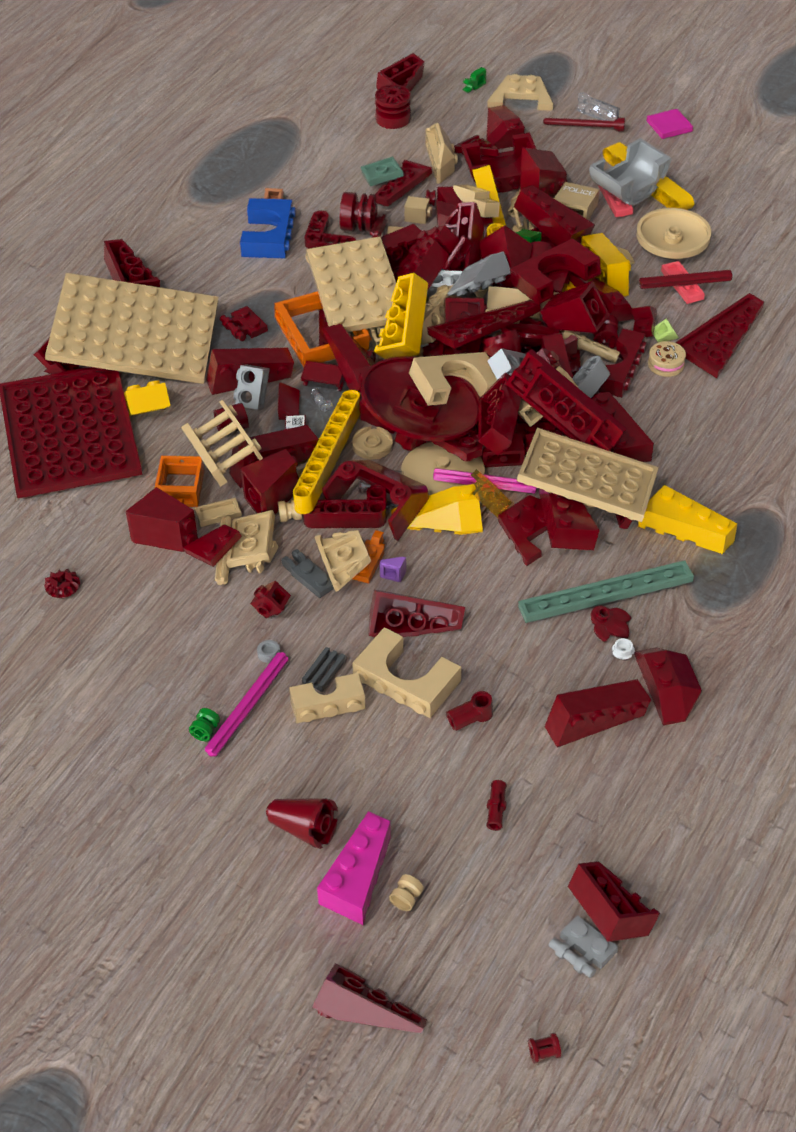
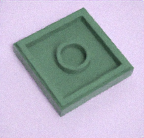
M393 156L360 167L370 187L403 176L402 169Z

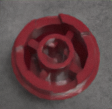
M516 329L484 340V351L490 358L501 348L522 353V336H519Z

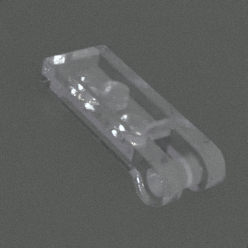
M585 92L578 94V112L599 120L614 121V119H618L620 108L592 98Z

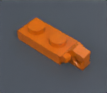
M375 530L371 540L365 541L364 544L371 562L353 577V580L370 583L380 560L384 556V532Z

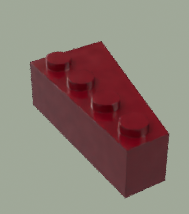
M123 239L104 241V260L113 280L160 287V280L152 275V271L149 268H145L143 261L139 257H135L134 251Z

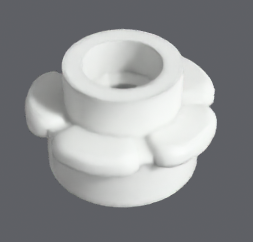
M625 638L618 639L612 646L613 655L618 659H630L632 654L635 653L632 642Z

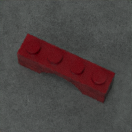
M622 329L617 339L616 351H620L618 357L623 361L617 364L606 365L610 375L599 388L600 393L610 392L613 396L622 398L625 390H629L630 378L635 377L636 365H640L641 353L645 354L647 342H644L645 333Z

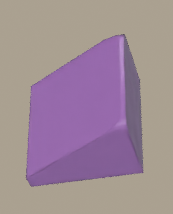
M406 557L380 560V577L401 582L406 573Z

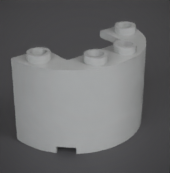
M640 138L628 145L626 160L604 171L605 160L601 159L590 165L589 172L591 179L596 184L626 204L635 205L647 199L658 188L656 184L660 178L664 179L672 158Z

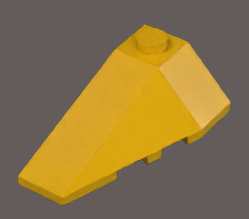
M475 484L454 486L429 495L428 501L407 529L421 530L422 528H429L439 533L442 530H449L459 535L483 532L479 497ZM397 508L391 509V515Z

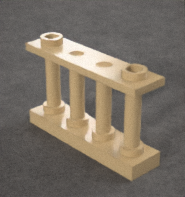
M223 400L220 401V404L225 411L200 428L192 429L188 423L181 427L220 487L227 483L223 476L226 473L225 470L252 452L255 453L259 460L263 459L259 453V450L262 449L255 438L253 440L249 438L235 418L238 415L232 405L227 406ZM228 418L232 420V423L208 439H202L204 434ZM235 430H239V435L215 451H209L212 445ZM246 440L248 443L246 447L222 463L218 462L215 464L219 457Z

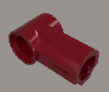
M479 691L473 694L470 701L447 711L446 717L452 729L457 731L476 721L486 722L490 720L493 716L492 696L488 692Z

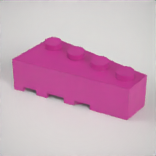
M369 811L367 812L318 885L319 905L361 925L364 924L374 886L379 877L380 867L383 864L391 839L389 820Z

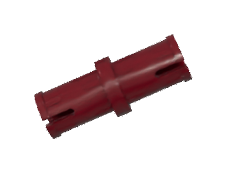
M502 780L491 782L490 799L487 801V809L489 811L486 826L494 831L501 830L503 827V811L506 810L507 806L505 801L507 784Z

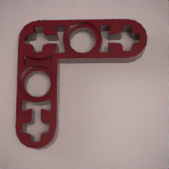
M323 210L313 213L304 236L305 246L308 249L356 241L352 236L327 234L329 214Z

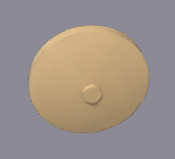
M662 208L651 211L640 219L637 225V239L644 249L654 255L671 259L689 258L700 254L708 247L711 239V227L703 217L692 211L680 208Z
M433 442L425 443L413 449L405 457L401 467V474L424 484L428 489L429 495L454 486L465 485L433 480L435 468L485 474V467L481 457H477L472 461H463L458 456L433 444ZM475 486V487H476V490H477V493H478V491L481 489V487H480V486Z

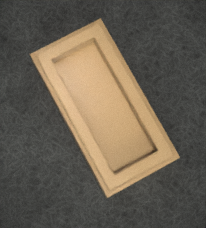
M236 497L195 507L200 527L220 523L222 517L230 516L231 520L242 517Z

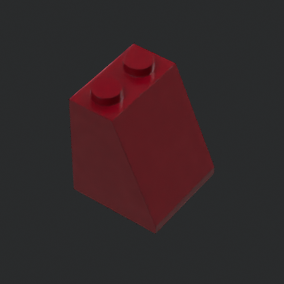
M505 225L480 240L479 243L482 259L504 251L510 268L529 260L533 245ZM511 274L505 276L506 280L495 284L493 282V287L513 288Z
M593 281L555 294L540 311L542 320L549 329L589 333L597 332L610 315Z
M286 449L241 468L244 499L256 514L273 510L274 514L279 511L278 502L285 501L287 503L293 497V490L299 480L296 468L298 467V462L295 456H291Z
M157 487L126 511L130 538L133 543L184 552V546L198 539L194 510Z

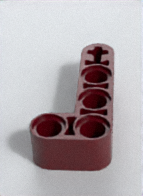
M374 484L367 489V499L318 500L312 512L303 514V523L306 527L312 529L380 528L386 524V489L382 485Z

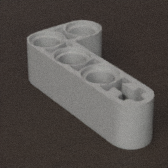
M593 356L584 363L572 379L580 390L592 398L609 377L610 371L600 356Z

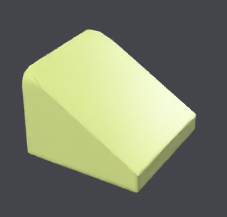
M667 318L654 328V337L657 342L671 341L679 338Z

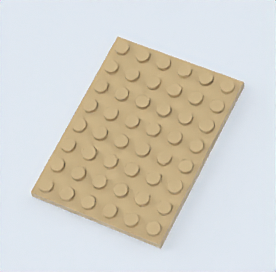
M66 273L45 360L204 384L218 297Z

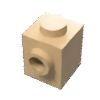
M408 196L404 206L405 222L426 224L428 217L432 215V206H429V199Z

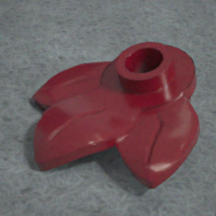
M601 605L593 608L591 611V621L594 624V633L600 640L606 642L610 635L628 639L629 627L627 622L632 619L629 613L620 608L609 609Z

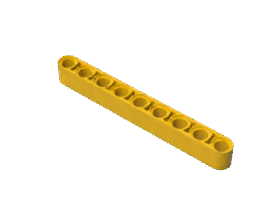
M347 390L342 393L293 490L294 509L299 514H308L313 511L322 493V488L327 483L360 415V393L356 390Z

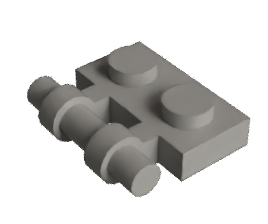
M578 915L561 931L560 938L565 942H560L558 939L553 938L549 943V946L556 951L555 955L560 959L565 958L574 965V970L579 974L584 973L589 978H592L596 973V969L591 966L592 963L602 969L618 952L616 944L612 941L607 942L599 931ZM573 949H576V950H577L579 953H581L583 956H582V957H579V956H578L576 953H574L572 950H573Z

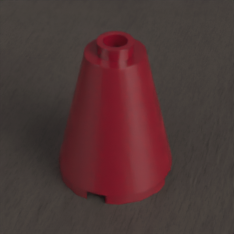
M328 798L274 799L267 806L266 815L268 821L315 848L322 849V845H328L335 833L338 819L334 818V811H338V807L335 801Z

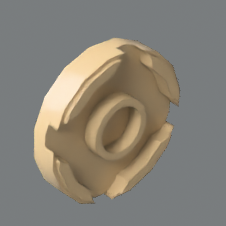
M371 427L362 428L353 436V451L356 455L369 460L385 457L391 452L393 447L392 435L381 427H377V429H371Z

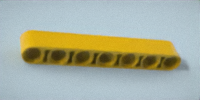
M621 142L603 149L604 159L612 166L626 160L627 146ZM667 176L664 179L660 178L656 184L658 188L651 194L652 197L667 208L689 210L694 207L693 197Z

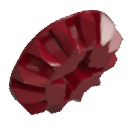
M59 569L57 573L50 572V577L45 578L44 587L50 596L65 598L73 595L79 589L80 579L76 572H70L69 569L65 571Z

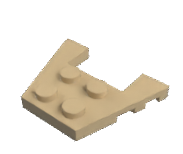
M507 75L488 99V107L502 106L504 98L538 100V110L553 111V102L541 77L534 75Z

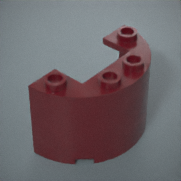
M530 132L512 135L513 150L500 152V155L497 157L480 156V145L478 142L462 144L461 149L474 182L475 178L472 170L490 165L497 193L518 189L521 182L522 147L536 149Z

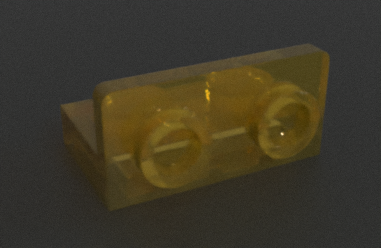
M476 469L471 474L477 481L474 484L477 489L473 492V495L498 518V515L505 511L512 502Z

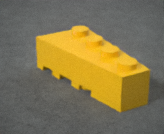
M603 233L581 236V244L589 247L591 252L600 257L601 274L595 276V278H599L601 282L618 290L624 297L629 296L630 261L625 258L623 253Z
M411 273L398 277L391 298L393 304L387 310L385 316L387 322L385 328L380 331L379 337H381L379 346L376 345L374 353L384 359L402 356L410 357L420 353L428 282L417 274Z
M664 485L649 499L643 521H638V527L643 529L650 527L656 529V533L662 535L664 533L677 536V540H690L695 542L696 546L723 554L735 541L737 523Z

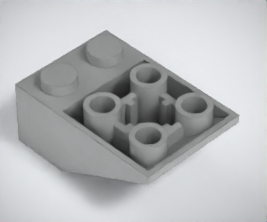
M504 251L492 254L466 267L447 293L448 296L456 294L457 297L467 294V291L474 293L480 290V287L482 290H485L489 286H493V282L497 284L506 280L505 276L510 274V267Z

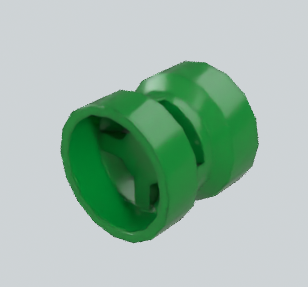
M201 708L196 715L197 720L191 723L189 732L200 741H209L213 734L212 729L218 726L220 717L211 709Z

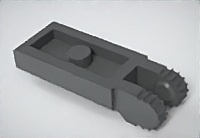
M298 549L291 553L294 560L298 563L297 566L287 556L281 559L282 565L291 575L318 598L323 597L334 589L329 575L308 558L306 559L304 554Z

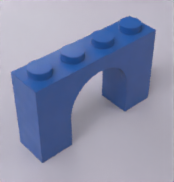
M249 198L247 207L248 224H269L276 226V228L264 232L242 231L240 240L241 257L285 258L286 251L290 250V240L292 239V229L294 228V218L296 217V207H293L292 199Z

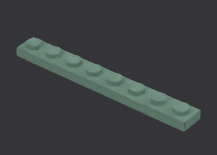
M684 560L518 601V608L525 623L690 583L693 582L694 575Z

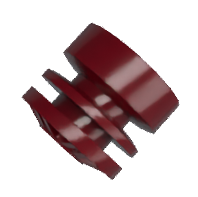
M392 84L380 87L376 91L375 114L378 125L386 129H399L410 123L411 94L406 87Z
M344 192L340 204V229L343 231H354L358 223L360 232H364L366 227V232L370 233L378 214L376 195L370 194L367 198V194L363 193L360 201H358L357 193Z

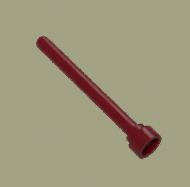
M619 117L614 119V121L561 118L543 119L545 125L614 128L618 132H624L625 118Z

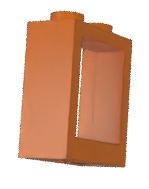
M161 456L155 487L188 507H198L205 472L203 460L200 456ZM168 474L196 475L194 486L166 485Z

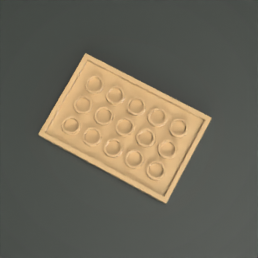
M381 237L306 249L328 326L342 324L348 332L386 325L387 318L385 316L387 310L393 304L391 298L396 281Z
M537 428L519 471L517 481L528 486L543 489L549 493L564 496L567 499L585 503L588 506L606 510L609 513H615L631 520L642 522L659 467Z

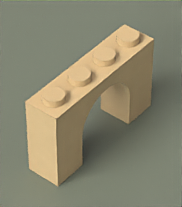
M486 352L413 358L409 372L427 405L447 403L451 387L444 376H457L466 379L474 386L480 397L497 381L488 363L490 358Z
M384 627L352 663L353 674L358 673L361 683L367 684L381 694L384 693L399 704L412 708L416 713L431 718L461 682V666L441 657L433 668L421 678L404 680L395 677L388 669L404 652L403 637Z

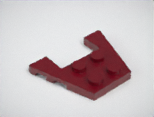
M528 495L498 515V522L508 538L513 541L517 553L521 554L526 566L539 559L542 555V551L530 541L547 531L541 499Z

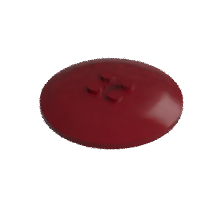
M402 356L384 359L372 365L365 372L360 389L363 403L380 423L397 433L424 441H449L468 434L478 423L479 395L469 381L464 378L444 376L451 387L447 403L427 405L409 374L413 358L417 357Z

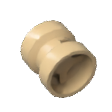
M294 500L291 503H286L285 501L278 502L280 522H287L291 518L302 520V514L297 513L294 509Z
M405 874L397 882L398 887L393 889L389 900L398 909L410 911L415 904V897H419L423 891V885L415 877Z

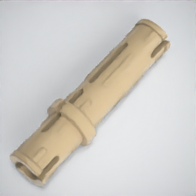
M569 330L564 331L563 340L572 334L578 337V350L582 349L616 363L620 351L594 342L583 334L581 336Z

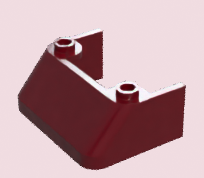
M372 460L343 462L322 488L326 500H341L356 479L369 485L379 484L384 486L386 492L390 494L391 501L398 505L397 509L388 519L393 537L397 541L429 499V492L424 484Z

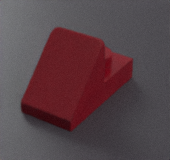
M652 306L632 308L631 311L635 320L633 331L645 333V337L653 336L657 309Z

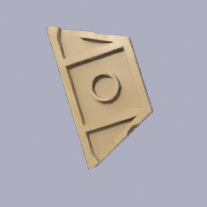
M358 530L348 531L347 533H333V538L323 539L321 535L315 536L316 543L336 592L371 562V558Z

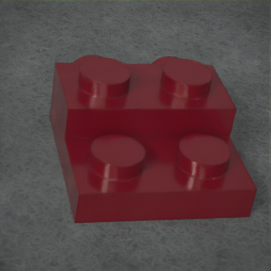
M484 298L444 299L445 322L483 313L487 309V304H484Z

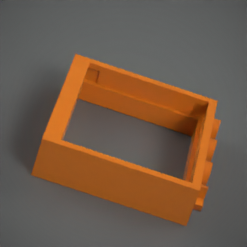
M318 291L274 303L275 319L303 367L306 361L323 363L335 359L329 344L309 349L291 318L323 309ZM369 330L352 331L354 334L353 338L362 348H365V350H369V341H371Z

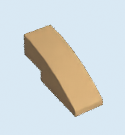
M468 184L453 185L454 191L462 202L477 203L482 217H499L500 202L489 199L490 191Z

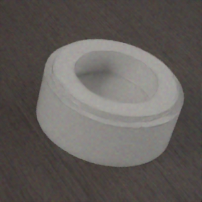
M273 640L263 641L257 647L258 658L265 663H270L275 655L280 652L279 644Z

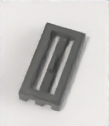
M325 647L303 676L302 683H312L314 689L323 692L346 661V655H338V652L335 650L330 652V648ZM335 660L336 662L333 664V666H332V667L330 668V670L327 672V674L325 675V677L322 679V681H321L319 684H317V682L319 681V679L326 673L328 667H329V666L331 665V663Z

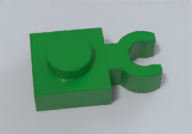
M480 67L471 73L469 79H464L463 83L466 84V87L463 88V91L469 93L472 89L477 90L485 85L486 69Z

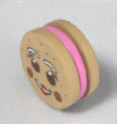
M670 341L658 342L650 348L648 366L653 373L659 376H676L684 369L686 352L677 343Z

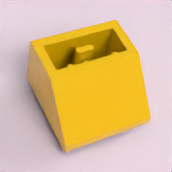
M156 380L148 382L147 386L140 388V384L129 386L127 391L124 392L129 415L133 416L169 408L171 405L166 384Z

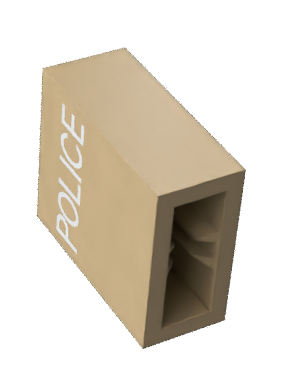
M565 182L554 199L589 220L598 206L600 189Z

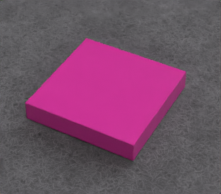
M678 109L647 116L646 121L662 139L693 131L691 123Z

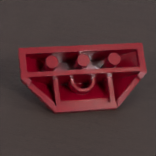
M476 202L458 203L445 225L459 241L463 236H466L474 242L472 248L456 270L464 271L466 267L481 260L479 243L483 239L484 224ZM443 247V249H444L449 255L452 254V253H449V252Z
M657 647L635 651L634 656L662 725L685 722L702 693L687 655Z

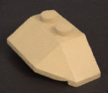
M435 123L430 128L425 129V144L436 182L440 184L455 172L457 154H454V144L450 143L448 135L439 123Z

